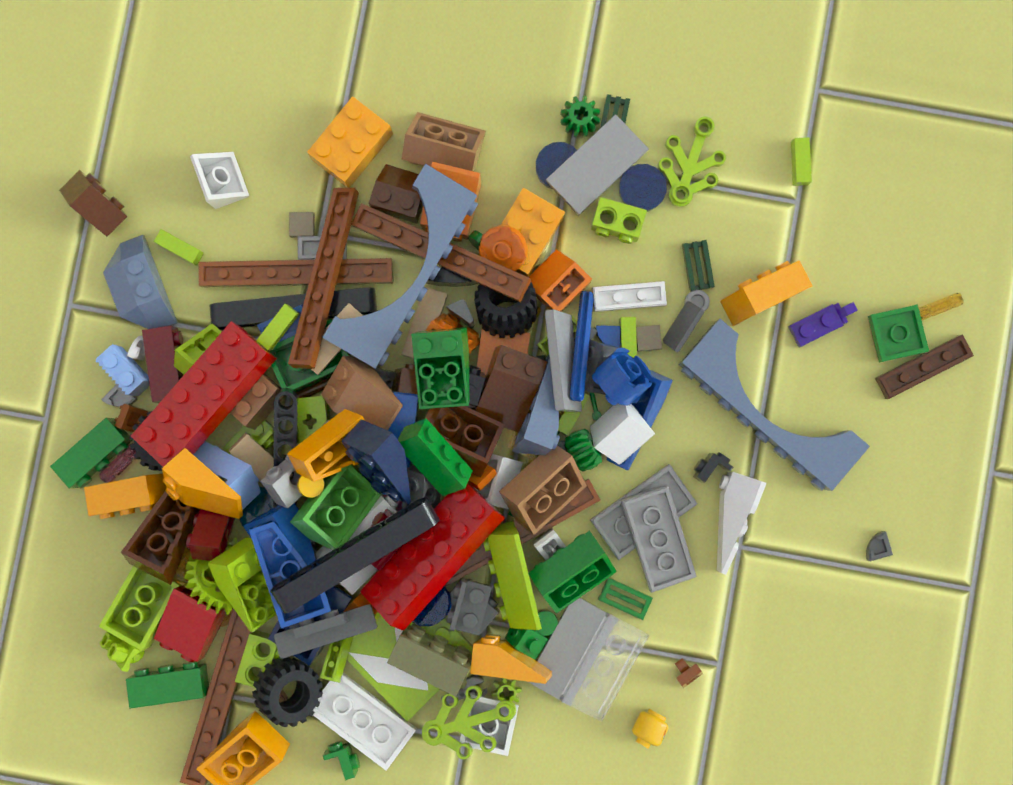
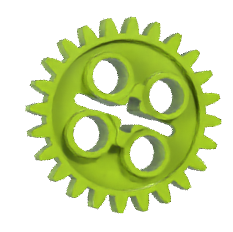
M236 537L232 542H228L226 550L237 544ZM190 555L185 567L188 571H186L184 576L185 579L189 580L186 588H194L190 596L198 595L200 597L197 602L198 605L205 601L207 603L206 610L215 606L216 614L220 612L221 608H224L226 614L229 615L233 607L221 590L216 592L217 585L215 580L208 581L205 578L211 577L214 579L208 565L210 561L192 559Z

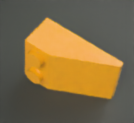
M186 448L162 468L163 482L167 488L165 491L173 500L179 499L185 505L237 519L243 516L241 496Z
M486 634V637H481V639L473 643L470 674L546 684L552 677L551 670L535 659L516 650L507 640H500L499 635Z
M254 711L199 764L196 770L213 785H254L282 762L290 743L259 713Z

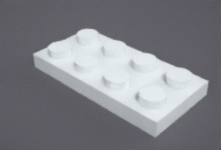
M343 673L340 683L329 681L323 689L322 697L318 698L320 705L313 709L315 712L313 716L387 771L417 728Z

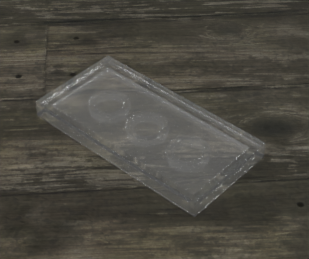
M607 612L559 699L563 703L602 722L650 635Z

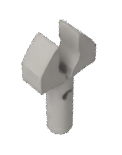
M478 676L466 678L467 684L465 688L459 690L457 694L458 700L466 698L465 692L468 687L483 683L484 679ZM487 688L482 690V697H485ZM470 690V694L478 695L476 691ZM448 696L446 701L450 704L454 702V699Z

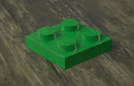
M918 304L868 316L879 363L929 351Z

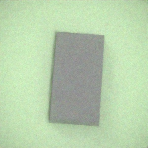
M615 114L546 179V182L579 216L636 163L649 148Z
M554 309L546 310L545 320L556 411L581 412V401H572L570 399L575 349L572 315Z
M670 464L590 519L618 560L636 548L621 503L622 499L667 484L678 518L697 505V502Z
M665 484L622 499L621 503L649 591L652 593L697 577L669 486Z
M582 598L568 605L558 621L555 631L549 637L547 644L537 659L539 663L552 671V677L546 684L529 683L569 705L617 618Z

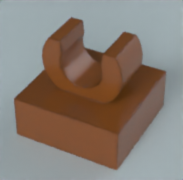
M124 403L120 405L121 411L118 418H115V426L123 430L135 432L132 429L134 424H140L138 419L141 416H147L148 411Z
M683 658L675 663L682 673L676 679L683 688L703 674L697 664L689 667Z

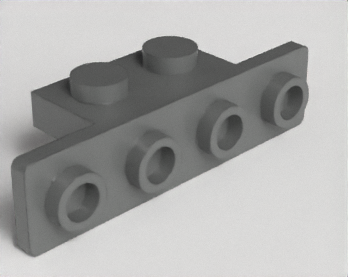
M371 604L339 613L338 609L323 614L324 619L314 621V618L299 622V627L275 634L274 639L280 658L293 656L376 629L378 626Z

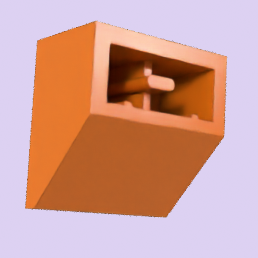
M557 249L529 276L533 288H535L536 297L549 310L554 309L560 312L592 281V278L575 261Z

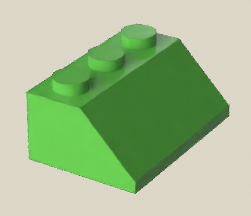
M351 465L341 468V471L323 478V491L316 497L308 498L290 521L307 538L331 550L336 549L350 539L381 496L371 487V483Z

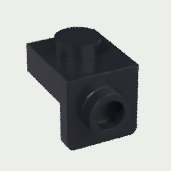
M469 365V404L478 406L485 381V373L481 372V368Z
M718 452L717 455L709 453L705 460L701 458L694 467L696 473L693 477L705 483L717 465L726 471H731L734 467L729 464L731 460L722 453Z

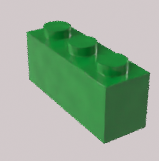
M106 417L50 466L69 489H81L92 481L91 476L97 471L105 470L111 464L110 460L115 455L120 456L129 448L128 444L133 439H130V435L125 430L115 426V418Z
M427 418L403 428L398 441L405 449V456L442 496L466 488L473 470Z
M194 661L183 663V667L174 668L173 664L158 667V671L149 672V668L135 670L133 675L126 678L129 709L204 698L209 689L206 664L198 665V662Z

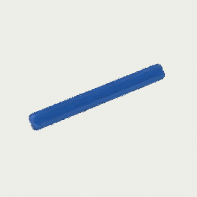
M582 291L580 293L570 387V399L572 401H582L584 399L594 300L593 292Z

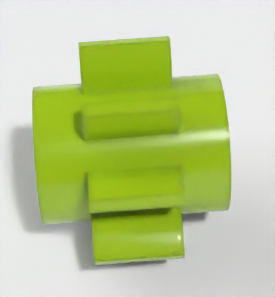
M503 678V681L500 683L494 681V686L497 690L492 691L491 696H497L499 701L514 700L519 703V697L516 693H520L522 688L515 687L516 680L510 681ZM503 687H508L510 696H505Z

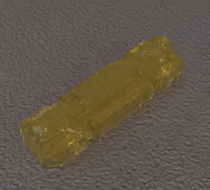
M955 293L927 304V306L920 307L921 319L925 320L931 316L963 305L962 295Z

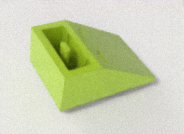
M245 537L208 563L216 585L250 632H254L276 615L252 538Z

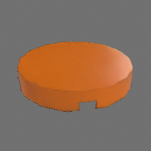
M498 225L490 228L482 235L479 246L481 257L513 271L518 270L524 264L527 258L528 247L525 238L517 229L509 225Z

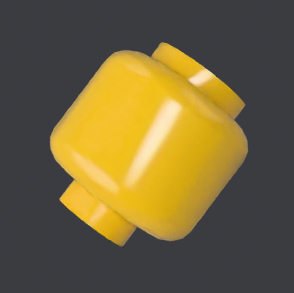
M651 709L648 712L642 711L632 728V733L637 736L635 742L648 749L650 745L660 746L668 731V724L665 722L666 718Z

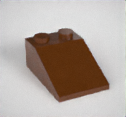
M503 345L495 347L475 411L505 424L504 428L519 432L540 386L547 361Z
M466 406L430 408L425 418L429 420L473 470L472 474L481 477L505 424Z

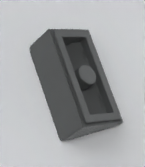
M461 299L446 306L449 314L455 316L469 328H474V320L465 300Z
M687 301L663 338V342L677 353L680 352L704 314V310Z

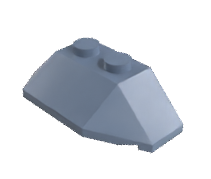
M140 235L120 243L103 272L119 316L147 329L177 324V319L145 236Z

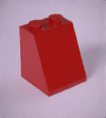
M185 584L173 589L154 639L160 642L159 645L162 648L181 653V657L186 661L198 662L205 657L227 614L224 608H221L220 612L216 614L215 606L206 610L207 603L205 601L198 605L197 602L200 597L198 595L191 597L190 595L194 588H186Z

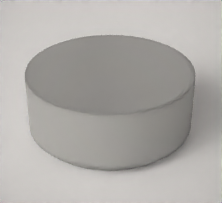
M702 290L691 291L684 300V305L687 301H690L704 311L708 309L710 303L708 295Z

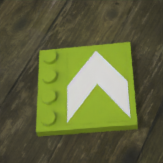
M431 602L409 624L411 626L416 624L423 627L426 633L432 636H442L448 640V644L456 648L457 646H462L468 649L472 655L473 645L458 630H450L451 623H447V619ZM377 613L375 619L378 627L353 636L347 660L408 722L440 689L387 663L403 630L390 626Z

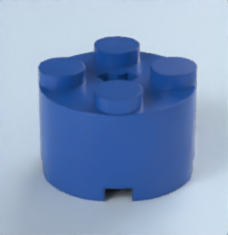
M625 348L616 349L592 374L594 382L606 394V400L614 406L617 404L625 406L632 404L652 385V382L649 383L652 375L646 364L637 355L634 358L628 355L630 351Z

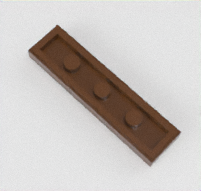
M962 334L876 377L875 380L885 399H890L974 355Z

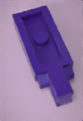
M854 302L842 308L839 303L832 304L789 325L788 328L798 347H802L844 326L843 324L848 322L846 316L858 311Z

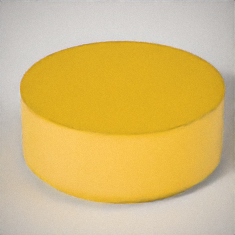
M300 476L297 482L298 491L304 497H316L324 489V480L320 479L313 482Z

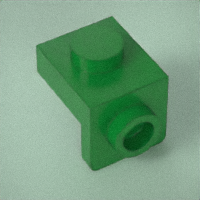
M509 628L505 639L516 650L535 660L549 640L536 630Z
M342 741L327 746L328 749L323 754L324 761L338 757L345 781L355 778L358 768H360V762L357 754H353L350 743L342 744Z

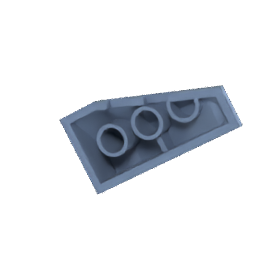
M549 354L545 359L547 365L538 388L539 390L536 392L529 408L531 413L527 414L517 434L512 449L515 453L546 455L552 449L555 450L559 442L560 436L556 435L559 428V411L555 409Z

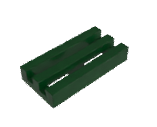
M607 94L600 128L606 124L610 103L615 104L612 117L615 114L618 115L619 105H624L621 120L626 123L630 99H621L619 96L611 97L612 95Z
M707 240L683 243L682 250L690 292L714 288ZM698 247L702 249L707 284L704 283ZM692 248L699 285L696 286L694 282L692 264L689 253V249Z

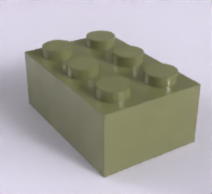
M412 624V626L409 625L400 634L387 663L456 697L471 666L472 655L468 649L462 646H457L456 648L448 644V640L439 635L432 636L426 633L423 627Z

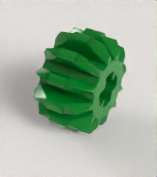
M577 96L573 97V103L566 101V109H562L560 115L564 117L561 119V125H567L565 132L570 133L574 130L575 138L578 137L579 132H582V135L587 137L588 130L594 133L596 131L595 125L600 124L601 119L597 117L600 114V109L594 108V100L586 103V96H583L582 101H579ZM579 114L584 115L582 120L577 119Z
M581 429L575 431L565 438V447L568 453L572 455L580 471L591 470L602 463V453L594 448L592 435L588 430Z

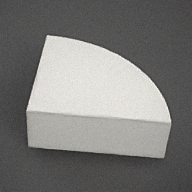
M138 336L133 341L127 357L142 361L145 359L143 336Z

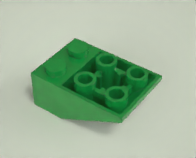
M467 327L412 333L419 409L469 406V344Z

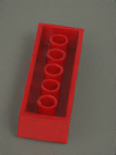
M231 321L135 430L131 437L163 467L184 448L194 454L277 358L258 343L247 331Z
M467 483L465 489L446 495L434 509L440 519L439 522L429 530L403 544L386 565L360 591L390 626L404 631L505 519L469 483Z

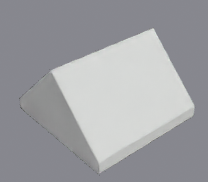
M234 152L192 154L190 156L206 202L213 208L218 209L249 197Z
M621 404L613 405L590 426L594 448L617 464H622L655 435L632 404L628 406Z

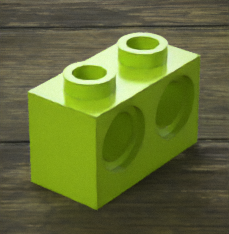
M600 197L591 230H594L598 236L609 237V235L619 237L618 240L620 242L632 244V241L637 242L640 237L647 210ZM608 214L612 217L613 222L604 224L600 220V216ZM627 220L632 221L635 224V229L632 231L625 229L623 222Z
M212 323L175 349L174 367L184 375L222 331Z
M258 630L249 634L235 682L254 687V681H258L259 678L253 674V667H259L264 672L266 670L264 666L267 663L272 665L274 664V659H281L276 644L268 639L270 634ZM261 643L269 645L270 654H264L260 650Z

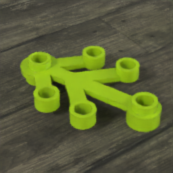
M704 116L696 121L694 125L696 137L688 159L680 145L681 140L678 136H669L665 143L666 148L673 152L683 172L679 181L672 168L673 161L670 158L664 157L658 163L659 171L665 174L671 186L669 200L675 206L683 207L688 205L692 200L693 194L705 188L712 189L718 183V176L715 173H708L703 180L689 185L692 176L712 166L719 167L726 160L725 153L718 150L712 156L697 163L705 138L712 134L715 127L713 120L709 117ZM699 126H705L707 132H701ZM675 140L677 142V146L672 147L669 144V141ZM714 156H721L722 161L716 162ZM667 162L669 163L670 167L668 169H664L661 163ZM707 178H713L714 184H708ZM683 192L684 198L679 199L676 193Z
M476 685L470 686L465 692L466 699L455 720L445 724L451 709L458 704V696L455 697L447 693L442 698L443 705L436 719L429 720L424 724L422 737L429 745L436 746L441 743L456 751L457 756L463 760L472 755V746L466 742H459L450 736L449 733L457 731L480 744V748L484 752H491L496 747L495 738L491 735H484L472 728V726L496 719L503 722L510 721L516 715V706L512 701L503 700L496 705L495 709L469 716L475 702L482 696L480 687ZM471 689L477 691L478 695L476 698L470 696ZM448 696L453 697V705L447 703L446 699ZM502 707L508 708L509 714L507 716L501 714L500 710ZM431 728L437 730V737L431 736ZM485 739H489L492 742L491 748L485 747ZM462 746L468 749V755L461 753L460 749Z

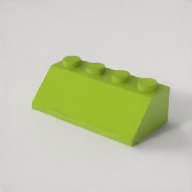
M513 521L499 524L483 544L485 552H491L492 559L488 560L491 575L496 574L498 582L494 583L497 598L502 597L504 605L499 606L502 620H508L510 628L540 630L542 627L519 533Z

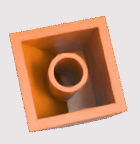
M432 162V168L477 195L475 202L478 201L481 189L480 173ZM423 206L420 225L422 229H425V232H428L427 217ZM475 211L472 216H465L462 221L466 225L459 238L454 236L452 240L459 242L462 239L468 240Z

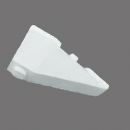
M729 471L727 475L724 474L719 484L721 492L719 498L717 571L725 575L738 550L739 543L736 540L738 537L741 538L743 534L745 535L748 529L747 517L750 513H755L766 486L765 482Z

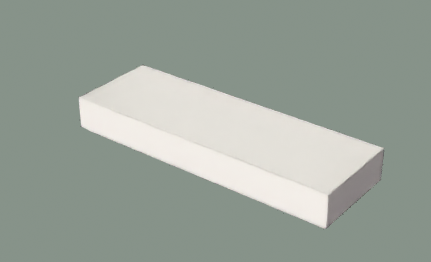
M665 281L592 288L594 312L667 305Z

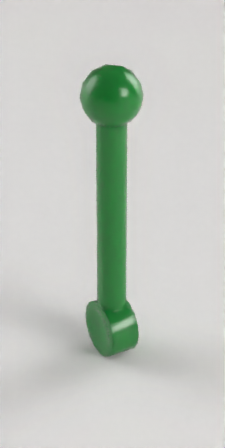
M589 392L593 407L592 418L597 421L602 414L598 411L595 394Z

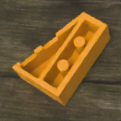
M344 409L289 451L287 455L297 474L315 482L340 472L341 468L351 464L357 465V462H354L346 455L347 449L341 441L361 419L364 420L363 416Z

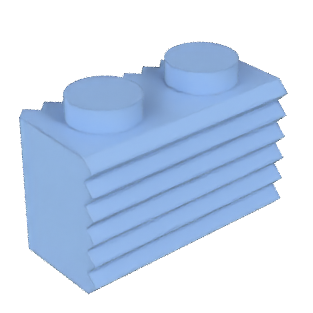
M114 344L110 345L96 358V362L99 363V366H102L103 370H106L105 373L112 377L115 384H119L118 387L125 391V395L139 396L150 386L148 375L133 358L127 357L128 353L123 347Z

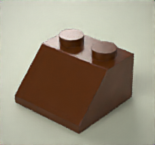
M386 164L375 181L369 200L370 207L387 215L417 224L423 203L418 192L412 189L419 174Z

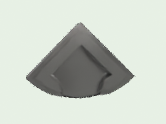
M886 531L877 533L867 545V561H874L893 555Z

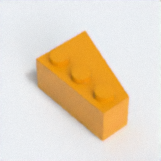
M800 260L792 264L786 261L776 266V272L774 273L767 270L756 276L758 280L755 282L748 279L737 285L739 287L738 291L722 299L720 302L732 326L812 287L813 285Z
M163 473L84 487L88 516L99 515L100 519L115 517V512L118 511L120 516L135 513V508H140V512L152 510L167 489L163 482Z

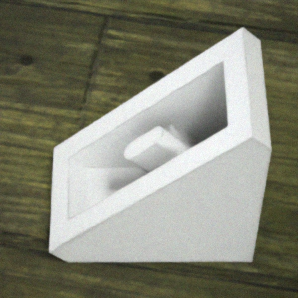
M553 528L533 541V545L545 560L552 557L558 549L566 547Z

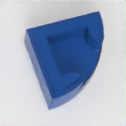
M596 325L597 336L603 344L620 348V326Z

